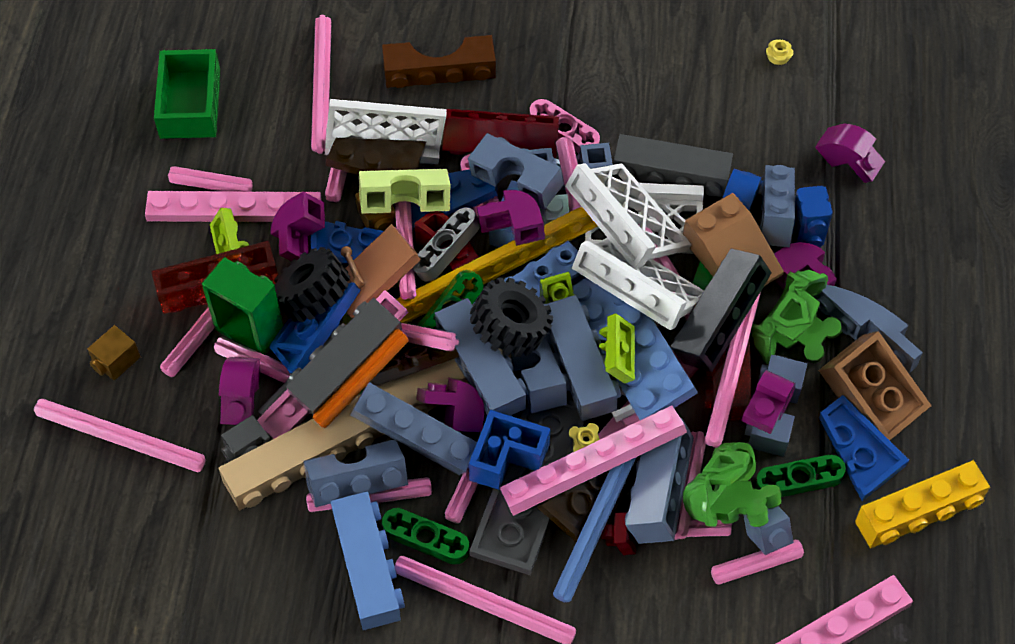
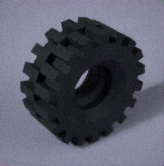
M320 247L319 250L316 248L311 249L309 254L306 252L302 253L298 260L294 258L288 268L284 267L281 270L282 275L276 276L274 280L276 282L274 285L279 307L292 321L304 322L306 318L311 320L315 318V314L319 313L321 315L326 312V307H332L336 303L334 300L341 298L344 294L342 290L347 289L349 285L347 281L350 280V276L330 249Z
M497 278L495 282L493 280L488 282L470 311V314H472L470 323L476 324L473 328L475 334L481 333L482 337L480 340L484 344L490 342L492 350L502 349V354L509 356L511 352H513L514 357H521L523 353L525 356H528L538 348L551 329L553 316L549 314L552 310L549 305L544 306L546 299L543 296L538 297L536 289L532 287L529 290L525 287V282L520 281L519 284H516L513 278H508L506 282L503 278Z

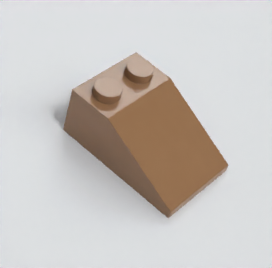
M734 193L685 220L683 235L692 244L689 249L712 276L715 275L731 248L762 257L772 272L765 285L784 274L781 265L754 217Z
M879 331L860 336L818 370L838 398L844 395L888 440L894 438L932 406Z

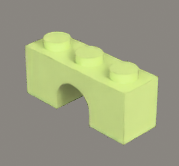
M447 169L359 171L361 214L391 213V206L394 203L403 201L417 204L421 212L450 211L451 184Z

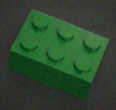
M216 49L162 50L159 52L154 121L160 139L216 137L220 85V66Z
M224 257L202 283L214 328L233 341L266 355L270 350V344L283 327L275 285L269 278L263 275L257 276L250 272L241 262H232Z

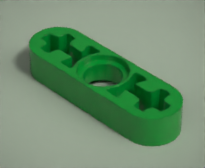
M471 270L459 272L417 326L434 328L436 326L435 312L442 310L445 302L453 300L456 303L462 301L453 295L454 291L461 294L462 297L468 298L471 304H473L483 290L482 278ZM474 278L471 282L474 285L473 289L464 290L463 280L467 279L470 281Z
M824 455L765 467L757 475L755 489L760 490L762 487L769 485L764 484L766 478H770L771 482H776L775 485L780 488L781 497L834 487L843 480L846 466L840 457ZM826 466L836 470L835 476H831L828 471L824 472ZM797 470L804 471L808 475L809 481L797 483L793 480L791 474ZM819 473L818 479L816 480V474ZM783 474H785V480H781Z
M401 508L388 510L382 518L383 530H385L386 536L393 541L454 565L463 563L469 556V540L461 532ZM398 519H402L404 527L398 526L396 530L392 529L391 522L396 523ZM408 529L411 530L410 537L408 536ZM423 529H429L434 532L435 538L429 543H422L417 539V534ZM441 536H444L445 544H440ZM456 542L460 543L461 550H456L454 554L450 553L448 545L454 546Z

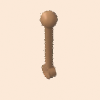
M344 246L341 249V255L348 262L354 276V283L361 288L365 285V282L360 277L351 257L352 249Z

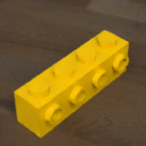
M973 460L861 506L855 523L870 549L881 544L887 545L909 532H919L938 520L945 521L962 510H971L978 507L985 501L984 497L990 485Z

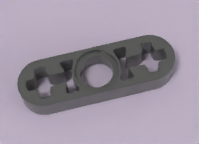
M465 207L457 210L418 253L421 260L412 269L420 280L427 282L436 279L478 232L480 222L473 209ZM453 240L449 247L440 249L443 242Z

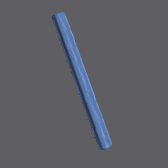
M636 457L610 469L553 592V596L559 601L570 602Z

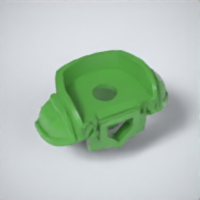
M798 270L795 273L789 272L785 289L777 304L759 325L752 324L751 337L754 340V348L762 357L763 362L769 364L771 354L775 355L777 344L789 349L795 344L800 343L805 346L804 355L808 361L818 363L823 359L824 348L821 344L826 337L831 339L838 337L842 330L841 322L837 318L828 317L822 321L816 317L820 302L814 296L826 288L828 282L826 274H819L812 270L802 272Z
M743 442L724 443L717 448L715 447L712 458L702 470V473L698 474L693 481L687 484L683 492V503L689 516L694 520L705 523L706 526L716 527L717 520L724 524H731L739 519V514H745L751 526L760 527L769 521L767 508H774L781 504L780 488L777 485H766L760 490L753 489L752 483L749 481L756 471V460L752 446Z

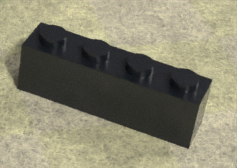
M732 248L729 250L671 345V349L683 364L713 372L772 274L760 255Z

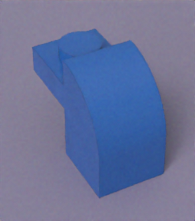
M734 169L727 183L723 198L734 193L751 213L763 183L762 177L750 172Z

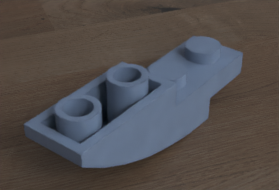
M826 285L825 289L814 296L820 302L818 308L820 313L828 317L837 318L841 322V332L857 340L864 334L879 331L908 373L917 367L923 352L904 336L908 325L895 314L864 296L836 286Z

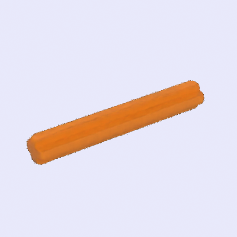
M395 329L313 415V419L322 428H326L408 343V337L401 330Z

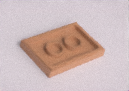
M392 224L353 260L365 285L359 288L361 290L347 310V314L352 319L355 317L353 312L362 302L366 301L368 303L373 297L377 299L384 290L388 292L421 260L398 229ZM348 265L345 269L348 271V275L350 276V280L347 281V282H348V283H351V282H354V281H353L354 276H353V274H352V272H351V269H350V267H349V265Z

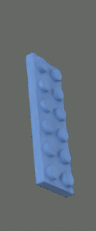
M587 278L572 286L573 293L577 295L580 305H586L590 316L588 325L591 330L595 329L597 331L600 344L607 341L605 337L599 334V330L607 326V316L617 313L635 326V380L625 384L617 378L616 380L639 420L671 405L675 408L698 393L653 319ZM598 347L602 355L606 354L604 350Z

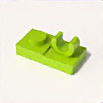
M220 208L210 223L218 262L225 257L232 262L239 261L247 265L252 256L241 252H245L249 244L237 239L238 225L234 221L232 209Z
M615 313L607 316V326L599 330V334L607 339L606 342L599 344V348L606 352L604 361L606 372L625 384L635 380V326Z

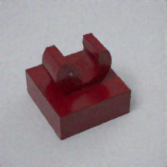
M627 512L615 513L614 525H605L601 539H606L607 546H617L623 555L636 554V539L625 525Z

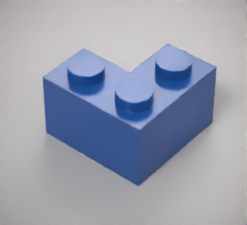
M490 410L469 462V481L499 490L509 463L535 471L540 469L550 445V428Z

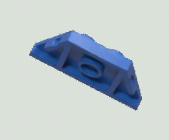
M354 282L348 283L349 285L343 292L342 297L336 298L334 300L336 303L332 307H326V312L323 314L317 313L314 319L309 320L306 318L304 322H299L298 320L294 322L288 319L272 341L269 348L290 374L299 367L303 369L311 361L309 357L314 350L321 345L324 347V343L331 333L339 326L340 320L361 291Z

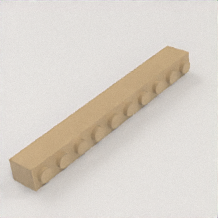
M455 359L378 385L377 387L428 414L430 410L446 405L425 404L416 400L417 388H428V383L446 384L448 387V377L468 382ZM360 395L356 396L326 428H322L314 419H311L218 467L222 481L239 511L246 507H254L268 495L274 492H283L290 487L291 483L301 478H306L303 461L335 454L336 459L340 462L348 453L358 448L364 449L365 446L371 445L375 439L385 435L350 415Z

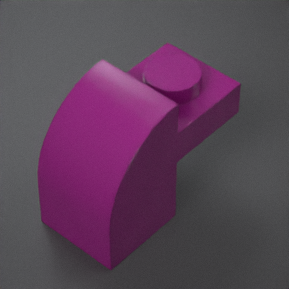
M839 124L827 128L815 146L831 167L848 163L864 183L872 182L885 163L884 159L872 146L876 138L865 129L852 124Z
M505 190L503 191L504 201L490 202L484 206L477 207L482 233L511 227L516 246L545 239L544 222L539 206L535 199L525 192Z
M303 191L287 200L279 208L273 219L270 234L279 238L280 256L292 261L294 258L298 260L304 252L308 254V236L325 228L324 202Z
M797 242L790 244V247H783L774 253L784 271V274L774 281L783 290L785 289L789 272L795 273L798 270L801 272L812 270L819 274L824 273L828 276L827 285L835 286L837 278L828 266L822 264L825 252L821 248L810 243Z
M229 357L225 360L219 384V396H221L220 424L237 425L251 415L254 416V393L259 389L260 359Z
M766 370L757 384L756 391L743 414L742 421L771 434L777 421L781 420L793 396L796 383Z
M448 377V387L446 384L428 383V388H417L416 400L425 404L446 405L445 425L456 431H482L484 403L478 391L470 384Z

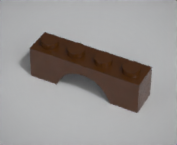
M492 35L465 37L462 45L455 52L443 57L423 55L416 51L410 42L382 45L386 88L496 78V59Z

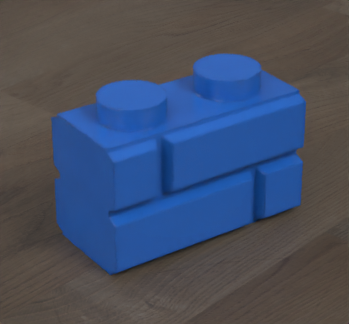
M813 186L797 190L795 196V220L792 231L794 243H810L817 247L824 245L833 214L831 204L828 201L829 196L826 187Z

